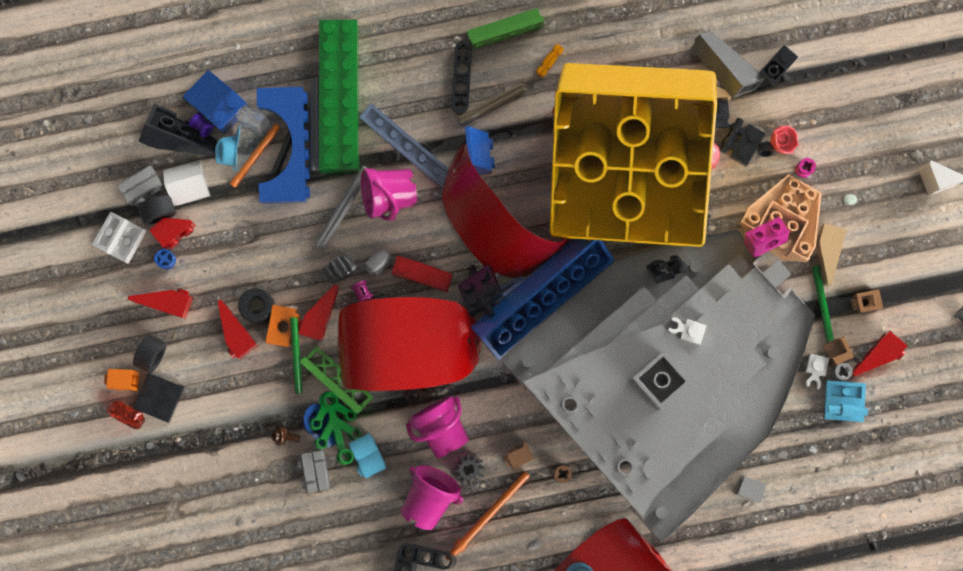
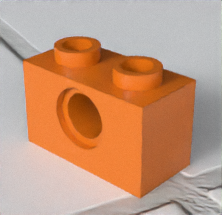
M273 305L265 343L291 348L290 317H297L299 322L300 314H297L298 310ZM282 322L288 323V329L285 332H280L279 325Z
M108 369V373H105L104 384L107 385V389L139 391L140 372Z

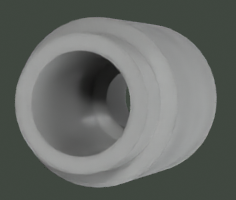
M383 249L376 251L364 263L367 266L365 270L372 277L374 275L378 277L391 264L392 257Z

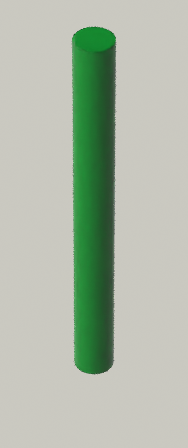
M815 265L812 266V272L826 341H832L834 337L820 267Z
M290 317L295 393L300 394L303 392L298 318Z

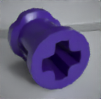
M196 113L189 120V126L198 130L202 138L209 136L214 129V125L208 123L201 113Z

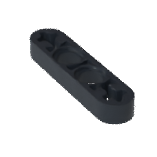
M466 41L457 43L454 56L452 110L458 115L466 113L469 108L472 47ZM465 46L466 50H469L465 52V60H457L461 59V51L458 50ZM460 64H464L468 67V70L462 74L457 71V67ZM458 83H465L467 89L464 92L457 91L456 85ZM455 95L467 96V98H462L463 105H466L462 107V110H458V107L455 106L459 103V97H455Z

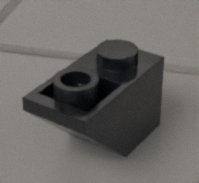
M783 45L759 74L774 85L796 61L798 56L787 46Z

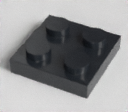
M148 373L133 409L170 423L185 387Z

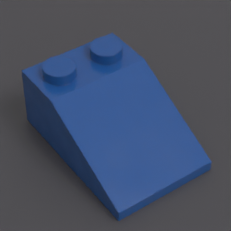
M209 70L182 96L223 135L250 108L247 102Z
M470 126L465 127V139L470 161L479 175L492 174V168H495V159L490 156V150H493L492 138H489L487 132Z

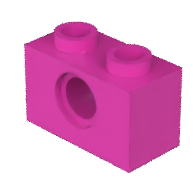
M778 217L746 232L744 244L751 256L755 258L787 243L789 230L781 218Z

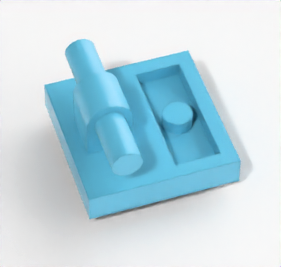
M827 380L825 383L824 419L864 422V416L868 415V408H865L866 383Z

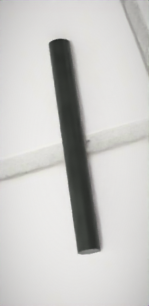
M290 130L271 170L276 174H279L292 143Z

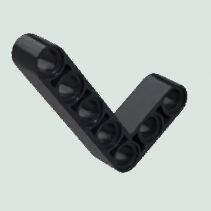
M403 544L398 549L394 571H401L404 566L408 571H416L417 564L442 570L451 569L456 565L457 558L450 551L417 544ZM407 547L412 549L410 558L405 555ZM426 551L431 554L429 562H426L423 557ZM444 555H447L450 559L448 566L442 563Z

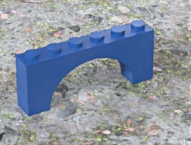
M303 87L256 88L257 108L273 112L286 122L292 137V153L286 168L273 180L259 183V202L261 204L307 203V198H310V187H307V179H310V168H306V160L310 158L309 149H306V141H309V130H305V122L309 121L308 111H305V103H308V93L304 91Z

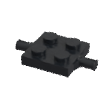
M470 265L468 270L471 276L458 285L467 311L472 317L481 311H485L487 317L492 318L495 315L492 305L504 296L490 265L485 266L478 272L475 265Z

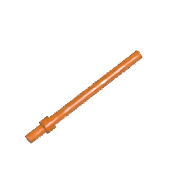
M525 471L462 539L459 538L454 543L455 546L450 552L456 556L460 551L463 552L467 548L468 542L530 477ZM446 555L445 558L450 562L449 557Z

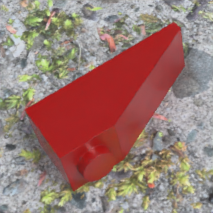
M398 255L391 273L393 277L443 292H448L453 274Z
M334 284L304 315L303 320H299L298 331L300 336L323 342L339 291L338 285Z
M178 288L177 291L166 290L128 296L127 300L186 319L193 297L188 295L189 291Z
M220 299L217 303L225 342L229 347L227 351L233 359L237 357L241 360L259 345L225 302Z
M892 331L885 332L852 369L851 377L896 359L900 360L906 352L904 350L908 345Z

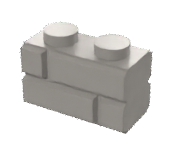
M151 165L117 185L128 204L131 206L135 205L136 207L146 201L147 197L151 195L154 197L162 192L161 189L165 187Z
M325 450L300 454L301 459H297L299 470H303L304 478H301L302 489H306L307 493L331 489Z

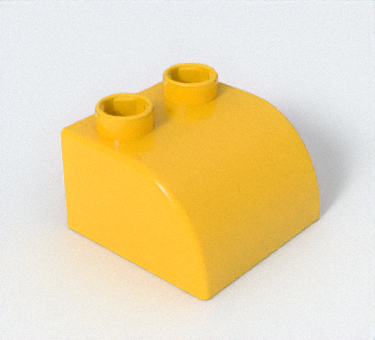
M565 63L562 66L554 101L550 235L557 238L703 246L706 237L717 110L716 74L708 70Z

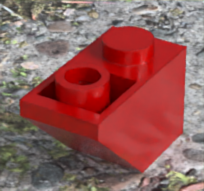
M163 218L150 228L149 231L161 246L168 250L169 248L173 249L176 247L183 236L187 237L192 234L193 228L196 225L191 220Z

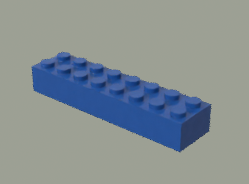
M572 239L492 309L495 315L492 318H488L485 314L471 326V329L486 348L500 361V358L589 284L615 260L602 240Z

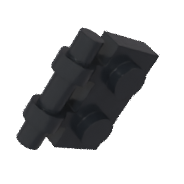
M737 118L735 123L731 124L726 138L724 137L721 141L722 145L719 150L725 154L729 148L733 151L729 158L746 167L766 133L750 124L746 130L742 129L741 126L744 121L741 118ZM736 134L741 136L738 144L733 143Z
M672 255L670 261L654 260L650 265H646V269L651 278L658 284L674 279L677 274L685 273L687 265L679 256Z

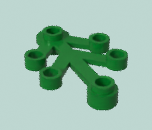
M325 391L319 397L321 407L316 417L309 422L311 430H319L322 427L324 416L326 413L328 414L329 420L321 436L315 439L314 446L318 450L326 448L327 440L331 432H333L338 450L336 460L341 465H347L353 461L354 455L351 450L346 449L341 430L346 432L351 440L360 438L361 431L339 419L336 411L343 414V418L347 422L355 420L356 413L352 409H348L338 403V397L335 393ZM326 398L329 399V401H330L329 404L326 403V400H325ZM348 412L352 415L351 419L348 417ZM314 421L318 424L317 428L313 425ZM353 431L357 433V437L353 436ZM319 440L323 442L322 447L319 445ZM342 454L345 456L344 461L341 458Z

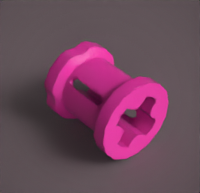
M810 158L802 159L795 167L796 174L801 178H807L815 171L816 163ZM803 166H805V167L808 166L809 169H808V170H807V169H804V170H803L802 167H803Z
M366 280L350 287L359 299L358 302L374 298L366 286Z

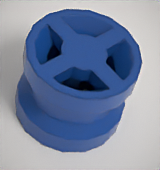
M161 249L156 252L154 261L160 268L169 270L175 266L176 257L171 251Z

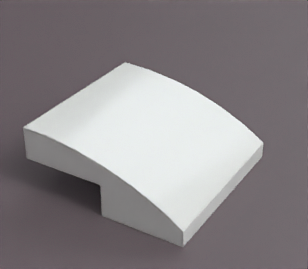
M110 212L92 245L129 264L147 231Z

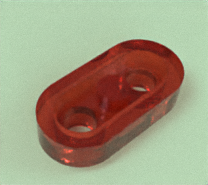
M112 401L107 408L111 417L133 429H140L145 423L142 412L127 406L122 401Z

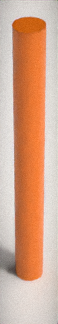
M274 123L229 183L235 188L279 131L280 126Z

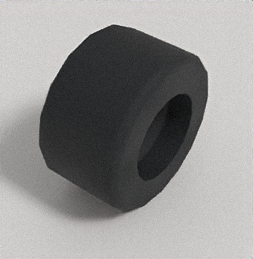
M168 195L151 198L138 206L142 222L145 225L156 224L161 219L172 218L176 214L172 199Z
M251 288L241 295L238 308L242 317L247 321L257 324L263 323L271 317L274 300L265 290ZM253 299H261L264 303L263 310L259 313H253L249 308L250 302Z
M151 335L146 336L135 352L133 365L147 373H152L158 367L165 354L166 343Z

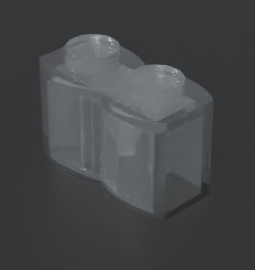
M244 106L243 109L240 108L237 112V123L240 124L242 129L264 137L270 125L266 115L247 106Z

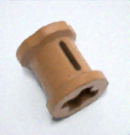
M558 466L554 470V478L560 483H566L572 477V472L567 466ZM560 469L562 471L567 470L566 479L558 478Z

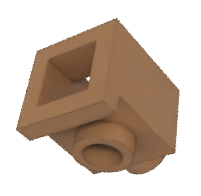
M879 289L853 295V299H851L852 309L856 310L857 314L882 309L883 304ZM862 300L867 301L866 306H863Z
M526 441L522 443V448L517 445L508 450L510 454L503 457L507 467L512 466L515 469L534 459Z

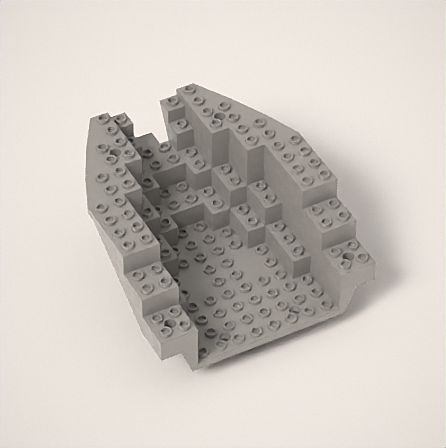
M738 230L706 235L705 244L701 247L665 245L613 262L500 358L501 363L524 389H529L629 502L634 508L632 511L660 542H663L683 524L759 444L770 435L802 361L815 318V314L790 287L782 294L777 289L791 273L779 260L762 273L756 265L763 257L761 255L755 258L751 256L744 244L745 237ZM672 255L679 256L687 265L685 273L677 274L674 279L658 284L655 283L646 269V265H650L654 260L670 261ZM678 318L683 324H685L686 319L707 325L701 345L680 339L682 333H669L668 328L677 329V324L672 322L671 319ZM572 399L575 401L576 408L573 411L566 410L564 406L566 400ZM627 461L630 463L631 469L628 473L620 471L619 466L621 462Z

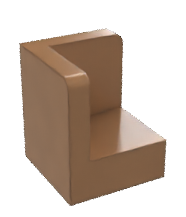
M844 336L823 345L832 366L854 357Z

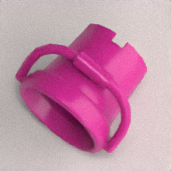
M373 168L362 170L360 177L361 195L365 212L370 219L379 217L385 221H394L399 209L415 206L414 204L417 201L416 184L409 180V178L414 177L410 169L376 171ZM390 212L389 216L383 215V213Z
M447 396L413 415L406 424L407 434L410 439L415 442L425 441L436 459L447 455V452L455 451L469 441V437L460 420L462 406L459 397ZM411 426L413 429H417L422 437L414 436Z
M420 465L416 468L410 467L413 483L400 510L401 515L408 522H410L411 518L417 521L415 526L418 528L432 530L450 503L457 505L463 503V497L460 496L461 488L454 478L437 468Z

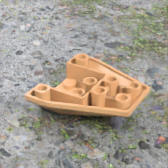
M788 174L747 209L740 225L746 233L780 217L789 230L788 241L768 252L782 260L808 262L816 247L822 193Z

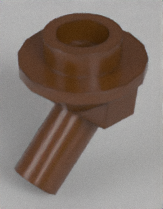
M276 427L272 433V440L277 446L285 445L286 440L299 443L301 439L300 435L287 433L285 427Z

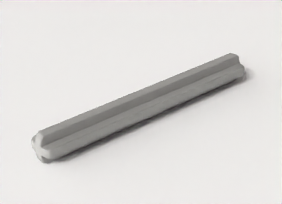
M319 78L310 79V168L312 171H320Z
M361 167L317 239L315 246L319 249H325L360 192L361 172L363 169H368L367 167Z

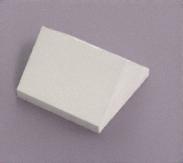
M201 160L163 170L164 185L174 207L210 196Z
M932 160L919 170L928 196L953 188L963 182L962 174Z

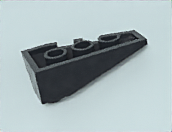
M154 104L138 142L156 149L215 156L218 140L210 135L202 138L199 131L189 126V121L183 122L177 118L175 112Z

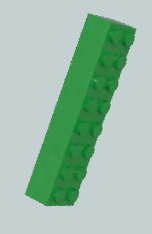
M357 19L319 20V170L321 174L359 172V25Z

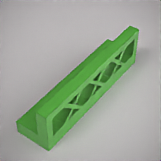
M536 8L467 30V35L472 50L543 28L544 18L540 16L539 10Z
M318 346L300 361L304 367L355 413L359 414L373 399V396L368 391L354 389L343 391L340 388V380H342L340 377V366ZM316 352L323 356V365H315L310 361ZM334 366L337 369V377L329 378L326 375V367ZM332 380H338V385ZM354 392H363L368 398L359 405L355 401Z

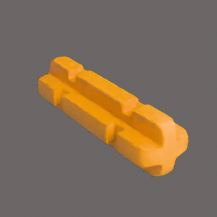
M555 44L552 52L548 53L541 66L539 65L536 69V74L543 78L547 74V70H550L556 62L558 56L562 54L564 48L559 44Z

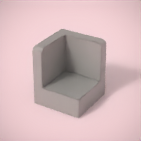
M741 476L735 494L761 503L766 484L746 476Z

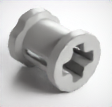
M847 363L835 365L832 367L831 376L834 380H847L852 376V368ZM840 369H844L843 375H839Z

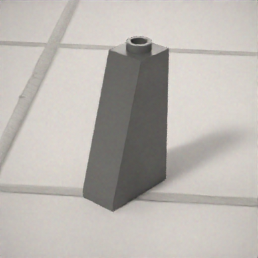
M713 32L702 33L695 38V43L691 49L708 70L716 74V79L732 98L756 90L765 79L759 74V71Z

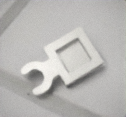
M678 318L671 319L672 322L677 324V329L668 328L669 333H682L680 339L701 345L707 325L686 319L685 324Z
M809 354L805 373L810 374V377L805 381V387H809L810 382L813 380L816 382L815 389H820L821 380L819 377L826 376L829 358Z

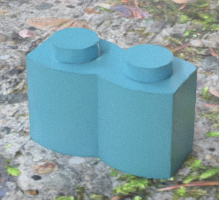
M371 433L349 443L350 448L348 449L353 452L354 458H356L359 464L356 468L361 477L364 476L367 479L388 468Z

